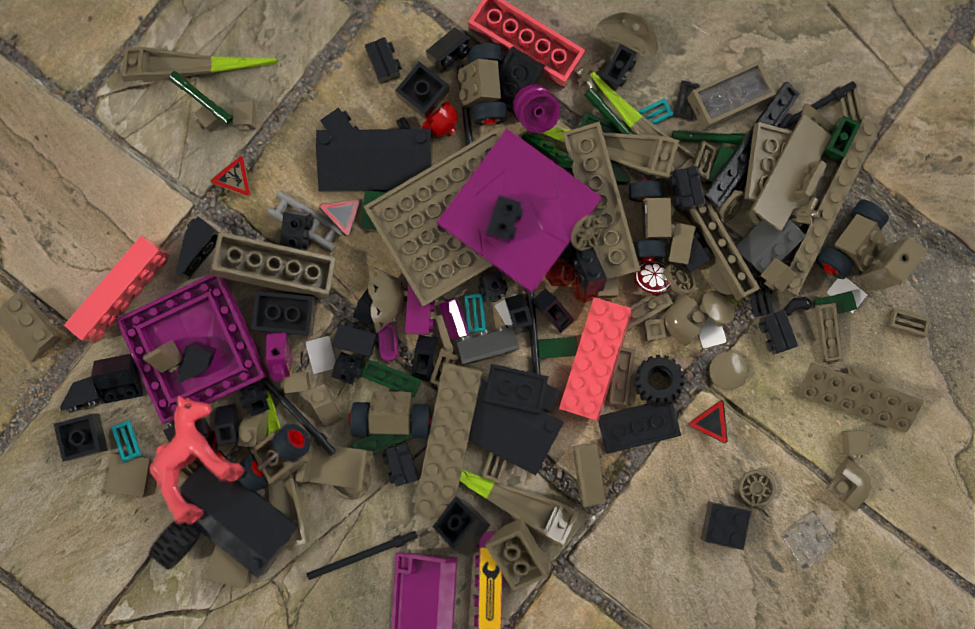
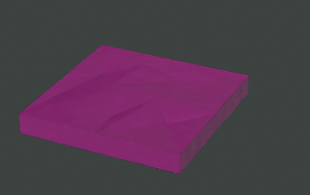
M506 129L439 218L437 225L532 294L571 241L572 231L577 222L584 216L590 215L602 197L513 132ZM499 195L521 202V209H524L521 220H516L514 226L517 228L514 239L510 238L509 243L486 236V230Z
M209 274L116 319L162 425L174 421V413L178 406V396L184 399L189 398L196 402L211 404L248 385L269 377L226 278ZM173 340L183 359L185 358L183 356L185 347L194 341L216 349L211 367L205 372L183 382L177 381L179 374H177L178 368L172 372L166 370L161 373L146 362L143 356Z

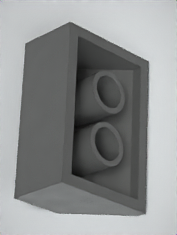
M762 219L735 247L744 262L757 276H760L775 257L781 261L806 235L789 219L782 231H778Z
M508 325L498 327V331L490 333V330L478 333L479 336L472 338L471 335L461 337L457 345L462 364L467 365L519 350L513 327L509 328Z

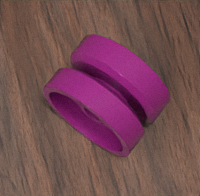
M538 84L528 85L516 94L513 101V111L516 118L528 131L544 133L552 129L558 122L561 110L559 102L544 86Z

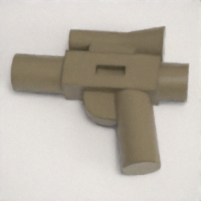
M601 58L593 65L589 60L582 68L576 70L574 73L579 78L576 83L580 87L587 83L590 89L593 88L598 92L599 89L590 74L592 72L597 73L606 64L605 60Z
M812 197L807 206L794 209L789 218H793L791 221L793 223L812 225L813 218L820 217L819 210H814L818 199Z

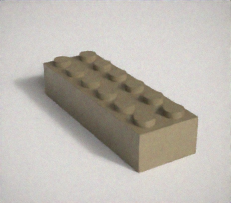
M219 232L210 275L325 300L329 295L335 258Z

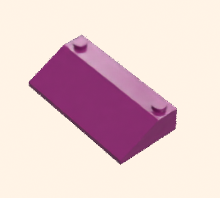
M396 552L391 629H453L458 557Z

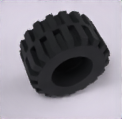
M656 355L655 358L650 356L647 361L643 360L641 362V366L638 367L634 384L637 395L640 394V399L642 401L646 400V404L650 405L652 403L655 404L654 407H659V405L665 407L668 403L672 404L675 399L679 398L685 379L684 371H681L680 364H675V359L669 360V356L665 355L664 358H661L660 355ZM655 372L664 373L669 377L671 385L664 390L654 389L649 384L648 377Z
M174 520L152 544L149 555L166 570H169L177 565L198 541L201 532L192 524H187L186 521L178 524Z

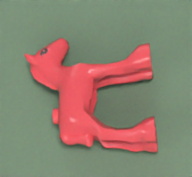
M178 396V406L174 413L175 437L167 446L162 445L157 448V456L150 465V473L156 479L158 487H161L160 492L167 502L169 511L174 515L175 521L178 524L185 521L187 524H192L202 517L203 511L195 505L188 504L181 496L178 487L180 470L194 462L198 457L219 480L227 479L229 482H232L243 475L245 469L239 464L222 461L213 452L206 438L197 431L195 421L210 415L212 412L211 405Z

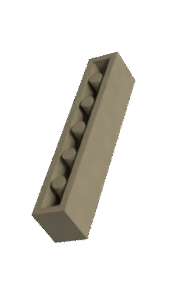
M705 199L703 207L685 210L693 226H696L695 229L699 233L704 245L712 253V259L737 302L759 290L758 284L711 204Z

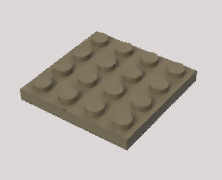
M760 122L754 124L744 199L756 202L793 131ZM816 190L811 197L798 199L794 209L807 206L810 199L816 197Z

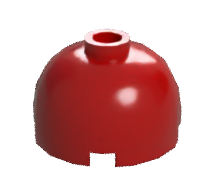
M448 100L441 104L442 108L436 109L421 126L422 129H431L432 137L442 138L445 135L449 137L456 131L454 126L458 122V114Z

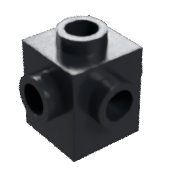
M501 271L485 274L479 278L480 285H478L480 296L484 297V301L497 302L502 300L501 297L507 291V283L502 279Z
M341 352L334 363L331 377L353 385L356 378L360 379L363 372L361 364L363 360Z
M258 382L240 389L242 397L239 398L243 409L247 408L251 417L269 410L266 400L269 398L265 388L261 389Z

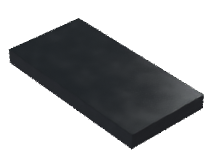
M651 403L650 405L645 404L600 415L598 424L606 454L681 436L673 403H668L665 407H662V405L654 407L655 404Z

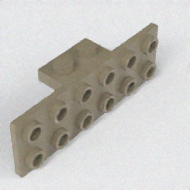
M802 115L752 207V211L778 231L783 230L798 199L811 197L814 194L815 187L823 177L827 166L825 162L819 161L831 135L808 116Z
M811 363L797 391V395L802 398L903 432H908L924 403L922 399L887 388L881 375L877 373L871 374L859 367L847 366L843 373Z

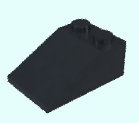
M199 216L196 219L193 218L187 225L188 228L184 234L175 273L187 280L193 276L215 249L219 234L217 229Z

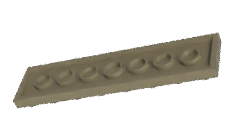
M600 121L563 132L568 156L574 160L572 164L574 177L602 197L590 215L599 218L603 225V230L594 250L604 269L607 280L641 271Z
M447 362L443 364L413 513L439 518L455 496H457L483 371L481 369Z

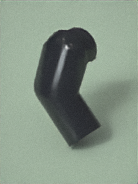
M807 297L792 298L783 310L786 311L787 316H791L796 308L809 310L812 307V303Z

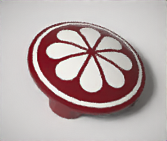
M659 261L643 262L639 265L641 271L635 272L634 283L653 296H660L661 293L671 287L664 275L666 265Z

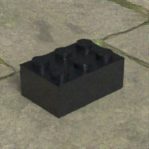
M256 291L251 330L270 333L286 332V334L313 337L317 298Z

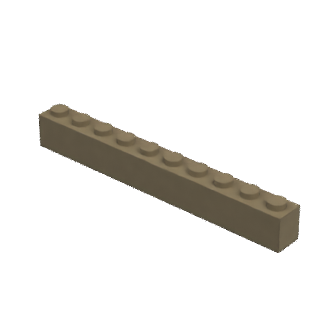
M865 117L858 121L861 125L845 158L837 162L814 210H819L820 217L813 218L812 225L806 224L803 230L806 237L794 248L787 266L797 275L781 293L791 298L798 296L881 125Z

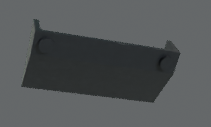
M431 129L316 130L318 191H390L433 165V137Z
M481 379L468 441L536 476L564 422L542 410L541 414L538 415L484 403L483 399L487 381Z
M203 462L198 465L179 488L181 496L188 504L195 505L203 511L202 517L192 523V525L257 578L268 572L298 528L295 522L256 491L244 487L239 479L229 482L227 479L219 480Z

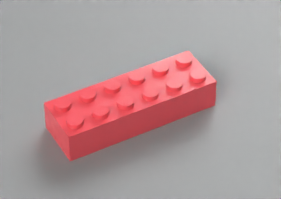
M482 0L468 21L470 31L491 44L500 45L504 52L508 53L510 48L514 46L546 65L541 74L563 88L585 54L583 48L505 0Z
M140 236L64 326L82 341L94 343L100 341L105 335V330L116 323L117 316L129 308V302L141 294L143 291L142 287L153 280L155 277L154 273L167 263V258L170 255L153 241Z
M594 297L559 409L599 421L633 312L631 308Z

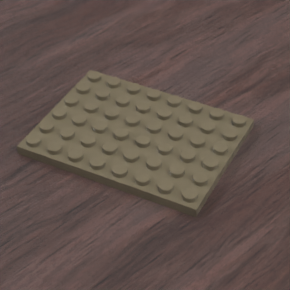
M497 128L363 206L423 307L493 266L438 226L437 221L501 137Z

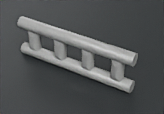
M279 191L277 198L281 202L276 210L270 207L267 210V214L282 222V213L288 204L296 208L297 211L311 213V218L314 220L312 229L309 230V238L332 252L335 248V245L331 243L336 233L341 236L343 233L326 217ZM320 223L329 228L325 238L314 233Z

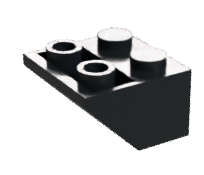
M454 27L426 50V56L440 73L444 70L447 72L454 66V62L458 59L462 60L468 55L469 38Z
M131 354L94 361L91 378L105 404L143 396L140 374Z

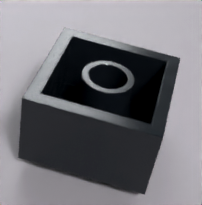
M420 61L395 90L397 97L425 120L450 91L449 85Z
M99 413L88 414L53 424L62 462L108 451Z
M455 496L432 527L452 550L467 556L491 525L469 502Z
M708 501L701 540L744 550L751 511Z

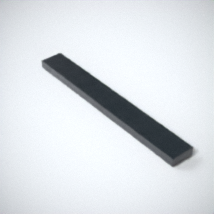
M788 81L784 82L755 123L760 122L777 127L800 95L798 91ZM754 125L703 194L704 198L715 208H719L749 167Z

